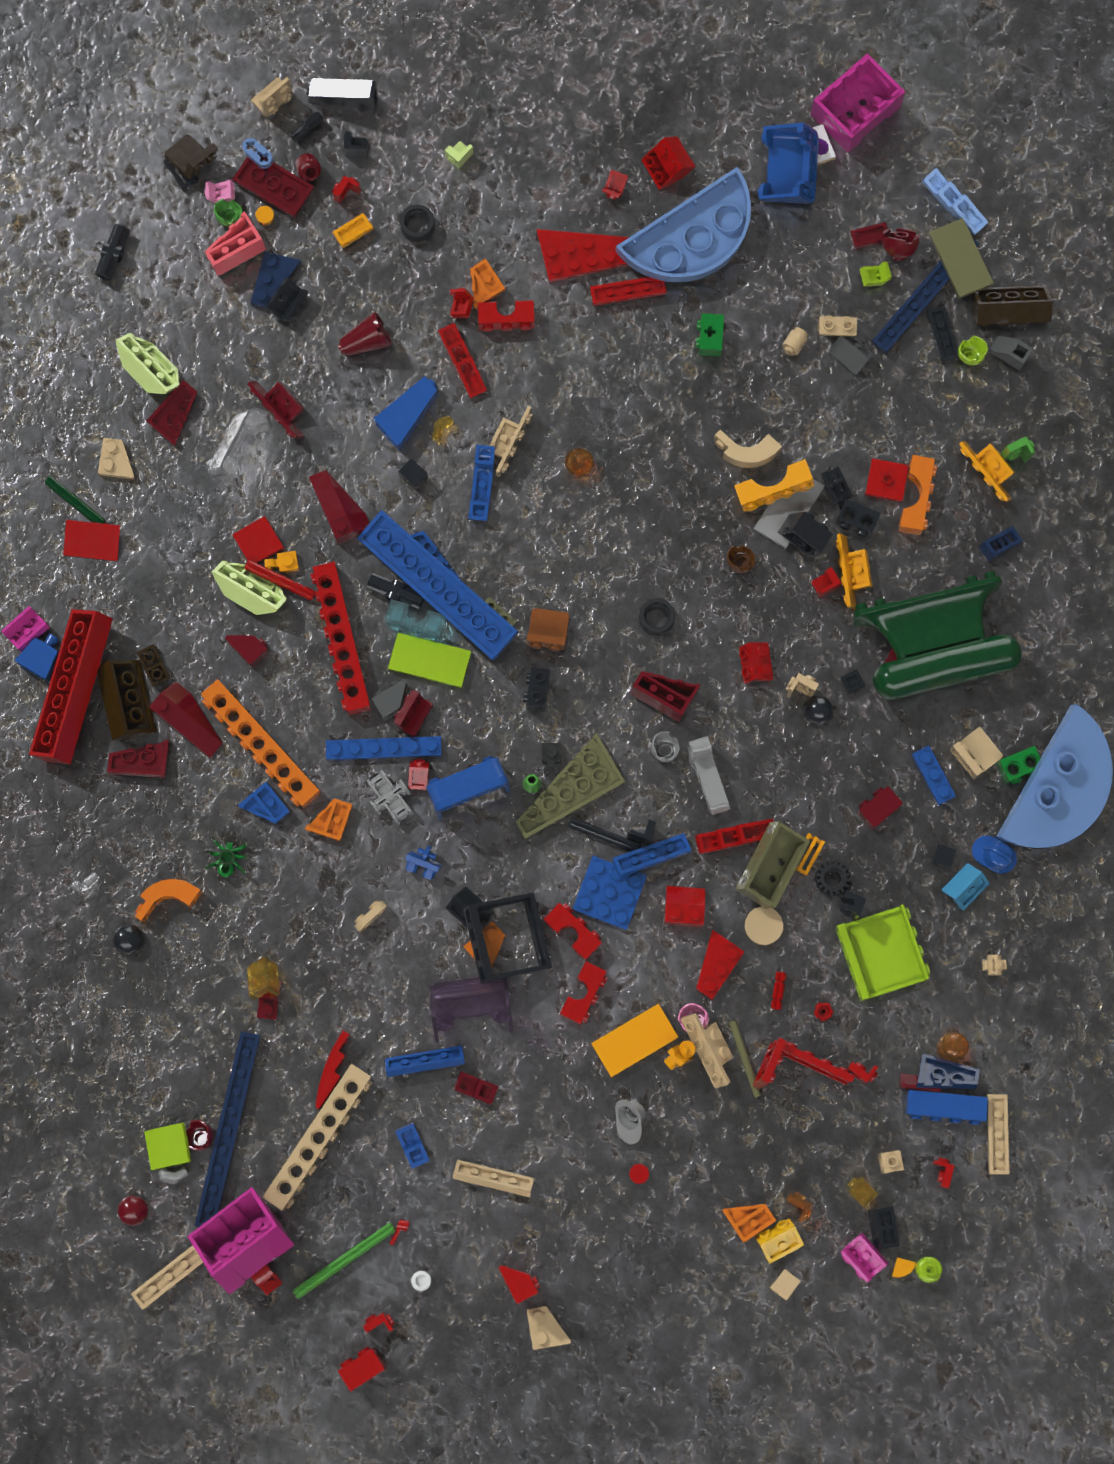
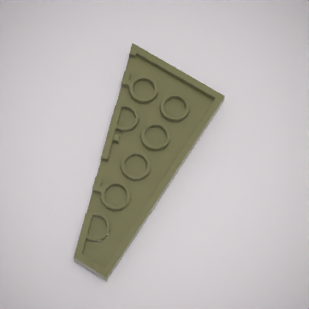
M597 733L515 822L525 840L625 783Z

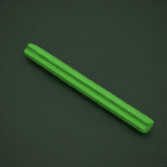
M391 1223L383 1226L293 1289L294 1295L297 1298H301L393 1234L395 1232L394 1226Z

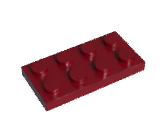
M259 155L261 157V161H268L267 158H264L261 155ZM248 157L232 178L233 182L293 218L297 216L315 189L310 183L274 162L271 167L263 169Z

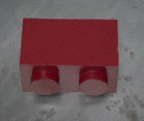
M889 786L885 789L880 787L873 793L875 797L872 800L868 801L866 799L858 806L860 810L857 814L871 830L875 829L903 804Z

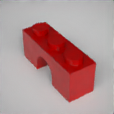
M534 300L515 301L514 312L507 316L501 315L497 311L496 302H478L479 330L492 332L494 329L511 331L512 329L520 328V330L526 331L535 328Z
M559 902L543 921L557 935L564 928L574 929L578 934V939L571 948L584 961H587L602 945L601 937L594 930L590 932L586 928L587 923L582 918L573 916L571 914L573 910L566 903L562 905Z
M585 961L577 981L587 987V995L579 1000L568 996L560 1016L580 1026L582 1022L586 1023L591 1014L588 1011L591 1004L595 1006L600 996L597 994L599 987L604 988L608 977L605 976L607 971Z

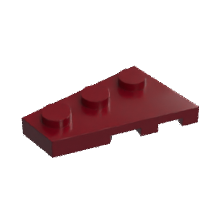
M182 380L179 387L171 392L146 420V423L175 447L198 392L186 381Z
M169 739L153 745L152 743L147 744L145 747L109 753L107 773L165 778L170 745Z

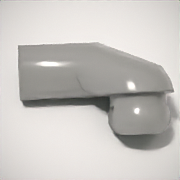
M183 1166L175 1173L163 1168L159 1171L158 1175L163 1183L177 1184L189 1175V1172Z

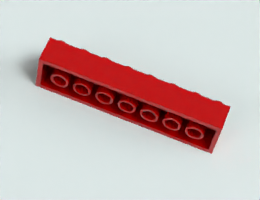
M71 610L29 755L46 762L71 764L113 618L98 611Z

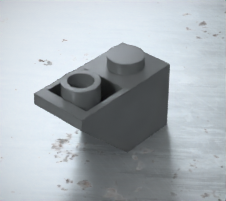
M998 336L988 352L1020 371L1030 357L1033 348L1019 339Z
M398 679L390 684V688L385 691L381 689L373 695L372 702L384 721L395 716L397 711L401 710L407 689L405 679L401 681Z

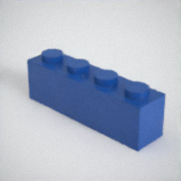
M908 1090L906 1091L905 1115H910V1119L922 1120V1116L930 1117L929 1121L941 1122V1118L949 1119V1123H961V1120L969 1121L970 1125H981V1122H986L988 1097Z

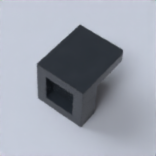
M344 131L343 149L345 156L367 157V138H353L352 131Z
M412 458L398 471L399 477L404 481L407 480L414 487L423 479L425 481L428 479V473Z

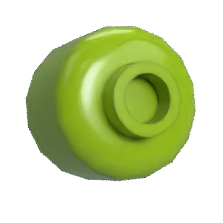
M923 1257L916 1263L915 1273L921 1281L933 1283L941 1277L942 1265L936 1258Z

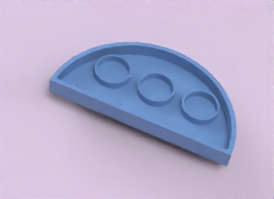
M738 167L617 245L616 253L630 267L643 275L667 282L694 281L709 276L721 269L738 252L750 222V194L745 179Z
M1077 704L1070 705L1040 761L1037 763L1035 770L1032 772L999 830L997 838L1021 847L1046 848L1057 846L1085 832L1102 812L1112 784L1111 753L1107 740L1098 724Z

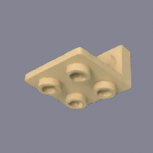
M277 77L251 99L252 104L266 118L270 114H275L283 103L291 100L293 91L290 79L286 77L282 81Z
M978 727L960 742L958 741L950 749L973 780L1003 758V754L981 727Z

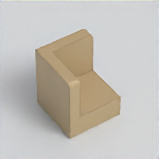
M783 1270L769 1288L787 1301L801 1281L787 1270Z

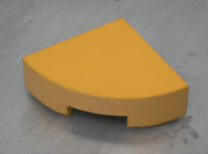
M896 1257L891 1277L898 1278L908 1275L915 1268L916 1262Z

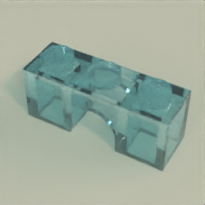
M391 599L384 620L385 625L388 626L387 628L394 631L401 629L411 636H417L418 634L424 636V639L434 642L435 640L440 641L447 620L442 614L427 610L426 616L422 621L414 622L408 617L410 605Z

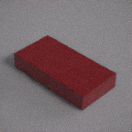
M886 222L851 230L850 236L854 250L882 243L883 232L888 229Z

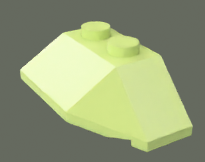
M131 333L116 339L115 343L122 367L147 393L166 394L179 387L178 369L153 343L135 337Z
M221 561L212 571V575L223 595L255 615L277 612L286 602V597L280 586L245 570V564Z

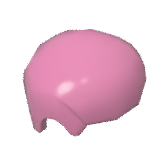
M691 1003L686 1004L680 1009L678 1021L684 1031L686 1029L681 1018L694 1013L697 1014L703 1028L708 1027L709 1015L702 1006Z

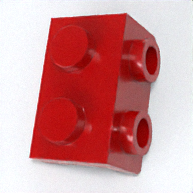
M749 642L740 646L739 656L741 658L744 683L773 680L769 643Z

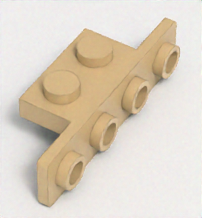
M530 406L527 407L519 424L503 418L489 445L495 446V456L501 458L496 470L497 477H500L502 473H506L509 466L507 462L510 456L513 457L517 450L515 445L518 440H522L525 434L523 429L526 424H530L533 418L532 407Z
M696 1013L681 1018L691 1041L696 1046V1051L713 1086L719 1088L730 1084V1080L722 1065L732 1059L733 1055L717 1023H712L704 1029Z

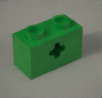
M702 313L701 319H697V331H700V337H696L695 348H699L698 355L721 356L724 315Z

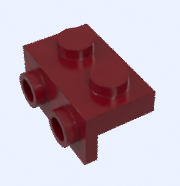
M412 690L405 697L401 710H398L395 714V725L400 730L415 737L431 711L433 703L424 699L419 692Z

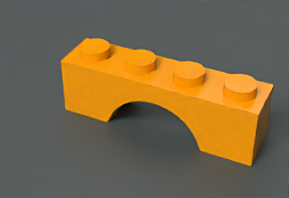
M806 459L788 465L785 478L774 486H761L753 479L734 485L743 512L754 511L761 505H770L780 498H789L794 493L799 491L805 492L815 486Z

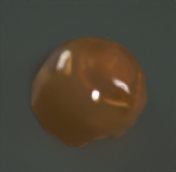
M574 448L568 452L565 458V467L568 472L575 476L587 475L594 466L593 456L584 448Z
M950 1032L944 1034L937 1043L938 1054L942 1059L948 1061H959L965 1058L969 1051V1042L962 1033Z

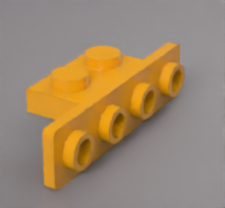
M966 441L960 442L959 445L962 447L960 451L965 457L971 458L973 461L972 465L978 472L981 471L984 474L985 482L990 487L993 485L997 490L995 492L997 497L1001 501H1011V496L1001 484L1011 477L1015 471L993 444L990 443L976 455Z
M840 533L837 534L836 547L840 553L838 562L843 574L841 583L845 587L844 602L848 608L854 610L857 605L855 591L873 587L868 552L866 549L849 553L847 536Z

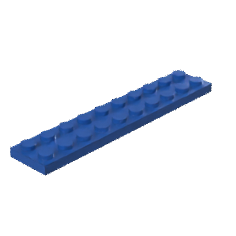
M383 510L377 514L357 537L360 542L493 661L519 633Z

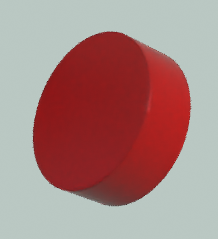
M643 1164L632 1166L629 1171L630 1179L636 1184L646 1182L649 1177L648 1168Z

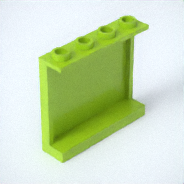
M904 904L835 927L860 1002L929 979L930 969L928 964L923 962L922 956H924L921 945H918L916 942L917 932L914 926L911 927L909 922L911 915L909 909L904 907Z

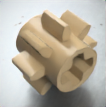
M987 955V960L982 961L983 971L987 970L988 976L1002 975V970L1007 969V960H1002V955Z

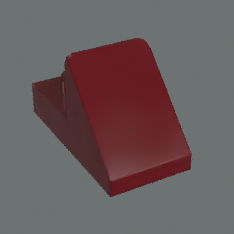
M262 979L258 993L257 1018L277 1020L282 981Z

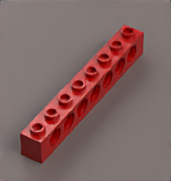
M335 561L314 566V573H310L312 583L317 584L318 591H315L317 602H321L322 609H319L321 620H325L327 625L323 628L325 637L330 638L331 645H328L330 656L335 658V663H332L334 674L339 675L340 681L336 682L339 692H343L344 699H341L343 710H347L349 715L371 710ZM325 581H330L332 583V585L329 588L322 587V584ZM329 599L336 600L334 606H327L326 602ZM339 617L341 620L338 624H332L331 619ZM338 635L345 636L342 642H336L335 638ZM342 653L349 654V658L344 661L340 660L339 656ZM352 671L354 675L352 678L346 679L344 678V673ZM351 689L358 690V694L354 697H350L348 692Z

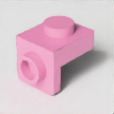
M228 180L213 184L210 181L205 182V196L207 200L214 204L220 199L225 201L235 200L233 181Z

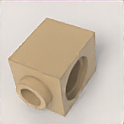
M900 1150L878 1154L881 1174L904 1170Z

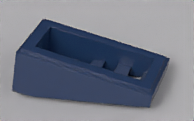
M1012 526L983 541L979 548L988 562L1021 544L1023 540ZM1007 534H1009L1010 537L1013 539V543L1008 538Z

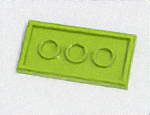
M398 633L388 670L462 688L472 652Z

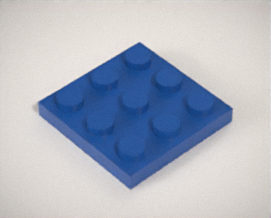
M592 856L572 910L627 931L647 875L634 872L619 877L614 863Z

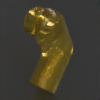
M444 416L434 423L432 440L441 441L442 431L453 424L452 417Z

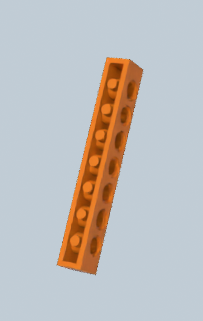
M218 679L201 693L203 697L201 702L208 709L213 708L216 712L214 716L221 724L225 722L229 726L227 728L228 732L233 737L237 735L242 740L239 742L246 751L249 749L254 754L252 758L258 765L262 763L267 768L265 772L271 779L275 777L280 782L277 785L284 793L288 791L292 795L290 800L297 807L301 805L303 809L306 808L321 794L319 789ZM219 700H226L224 707H217ZM233 713H237L239 718L234 722L230 721L229 717ZM246 727L252 729L249 735H243L242 730ZM263 741L264 746L261 749H255V743ZM270 755L277 756V760L274 763L267 762V758ZM288 769L290 773L287 777H281V770ZM295 783L302 784L300 791L292 790Z

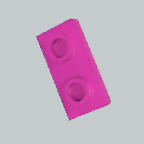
M28 606L1 632L22 652L34 638L38 639L50 627Z
M860 1233L841 1251L844 1261L849 1265L851 1264L856 1270L858 1277L867 1283L889 1263L863 1233Z

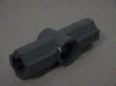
M114 224L108 242H105L102 246L101 259L94 273L95 276L102 280H111L117 263H120L123 258L124 246L130 233V229L124 225Z
M372 573L368 580L367 589L383 595L393 603H402L419 610L424 602V598L398 580L392 579L391 581L375 573Z

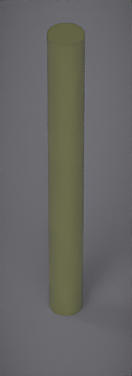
M737 1021L729 1022L754 1098L761 1096L760 1089L752 1086L756 1077Z

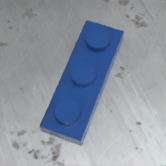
M930 746L912 753L911 756L937 805L939 806L955 798L956 795Z

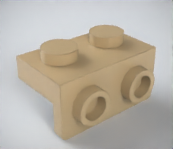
M819 316L817 331H819V335L855 337L857 334V318L849 316Z
M798 673L796 678L792 676L786 688V691H788L786 697L790 698L796 689L811 698L819 684L816 683L817 680L809 675L805 677Z

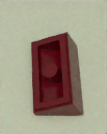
M900 1074L899 1087L901 1089L940 1092L941 1088H916L918 1075Z

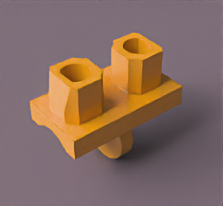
M686 1040L667 1051L670 1056L664 1060L665 1064L673 1070L675 1067H681L691 1062L695 1058L693 1056L696 1053L695 1044L692 1041Z

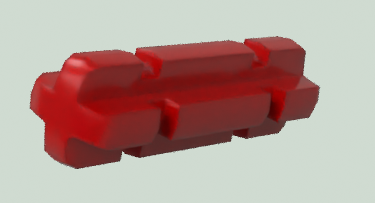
M778 971L775 975L776 982L774 983L773 1000L771 1002V1009L781 1010L782 1008L781 1000L784 995V981H786V973Z

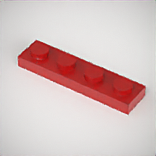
M645 277L590 286L593 306L666 295V287L664 281Z

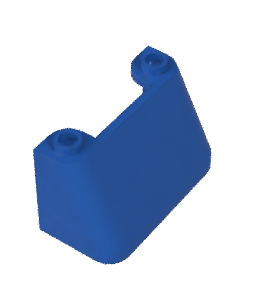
M805 123L764 126L761 140L769 148L767 183H762L758 188L759 200L764 202L813 203L816 195L819 147L817 131Z

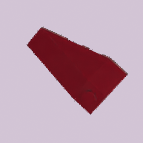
M327 470L310 476V482L337 544L359 536L370 524L365 512Z

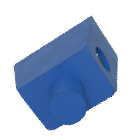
M50 633L44 642L34 638L15 659V662L49 683L59 654L54 649L59 639Z

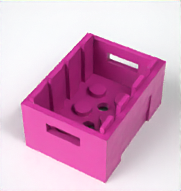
M867 53L813 100L810 115L819 125L823 124L825 131L849 153L872 129L886 117L889 118L901 108L905 91ZM863 100L866 102V105L862 106L859 102ZM851 112L853 116L847 117L846 113Z
M253 1187L187 1236L211 1276L229 1295L246 1283L245 1281L266 1264L294 1246V1243L269 1205Z

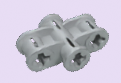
M381 770L379 771L380 774L373 779L366 780L378 797L374 801L371 800L370 804L378 815H381V812L387 809L396 824L400 825L403 819L409 815H414L410 807L402 799L404 795H409L410 791L402 780H399V783L393 786L389 778Z

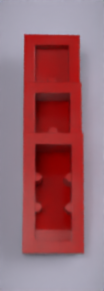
M455 323L437 330L469 398L487 391Z
M773 818L697 834L695 839L699 854H705L760 842L769 823L774 822Z
M344 1030L334 1044L322 1073L315 1105L319 1110H321L342 1078L336 1072L347 1057L341 1053V1050L351 1037Z

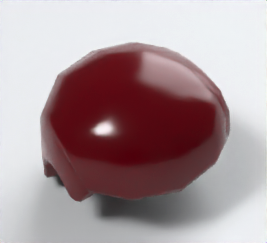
M202 1120L190 1121V1126L186 1129L189 1148L194 1151L206 1150L213 1142L214 1132L211 1126Z
M129 1195L118 1204L117 1214L124 1224L136 1226L143 1223L147 1218L148 1206L142 1198Z

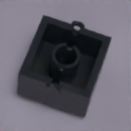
M807 511L789 514L777 532L806 555L812 554L813 556L822 552L833 535L829 531L828 526L818 523L814 520V516Z

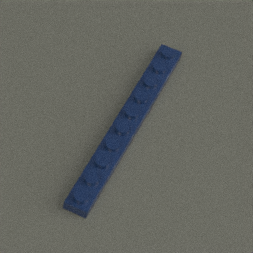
M243 1031L240 1033L194 1226L200 1227L220 1210L261 1038L260 1035Z

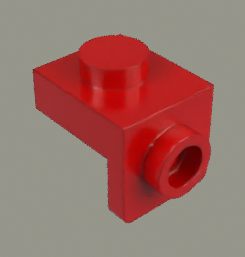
M611 170L602 192L606 193V197L614 200L617 197H622L629 176Z
M344 175L341 181L333 187L334 201L341 204L350 189L359 194L361 192L359 181Z
M465 288L450 289V294L454 298L450 315L453 318H469L474 297Z
M384 1312L377 1317L374 1313L365 1319L366 1324L363 1325L366 1333L383 1322L390 1332L395 1330L393 1327L395 1325L394 1320L390 1314L386 1315Z

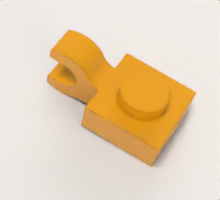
M296 551L277 553L278 559L264 560L266 568L270 570L279 568L280 574L299 571Z

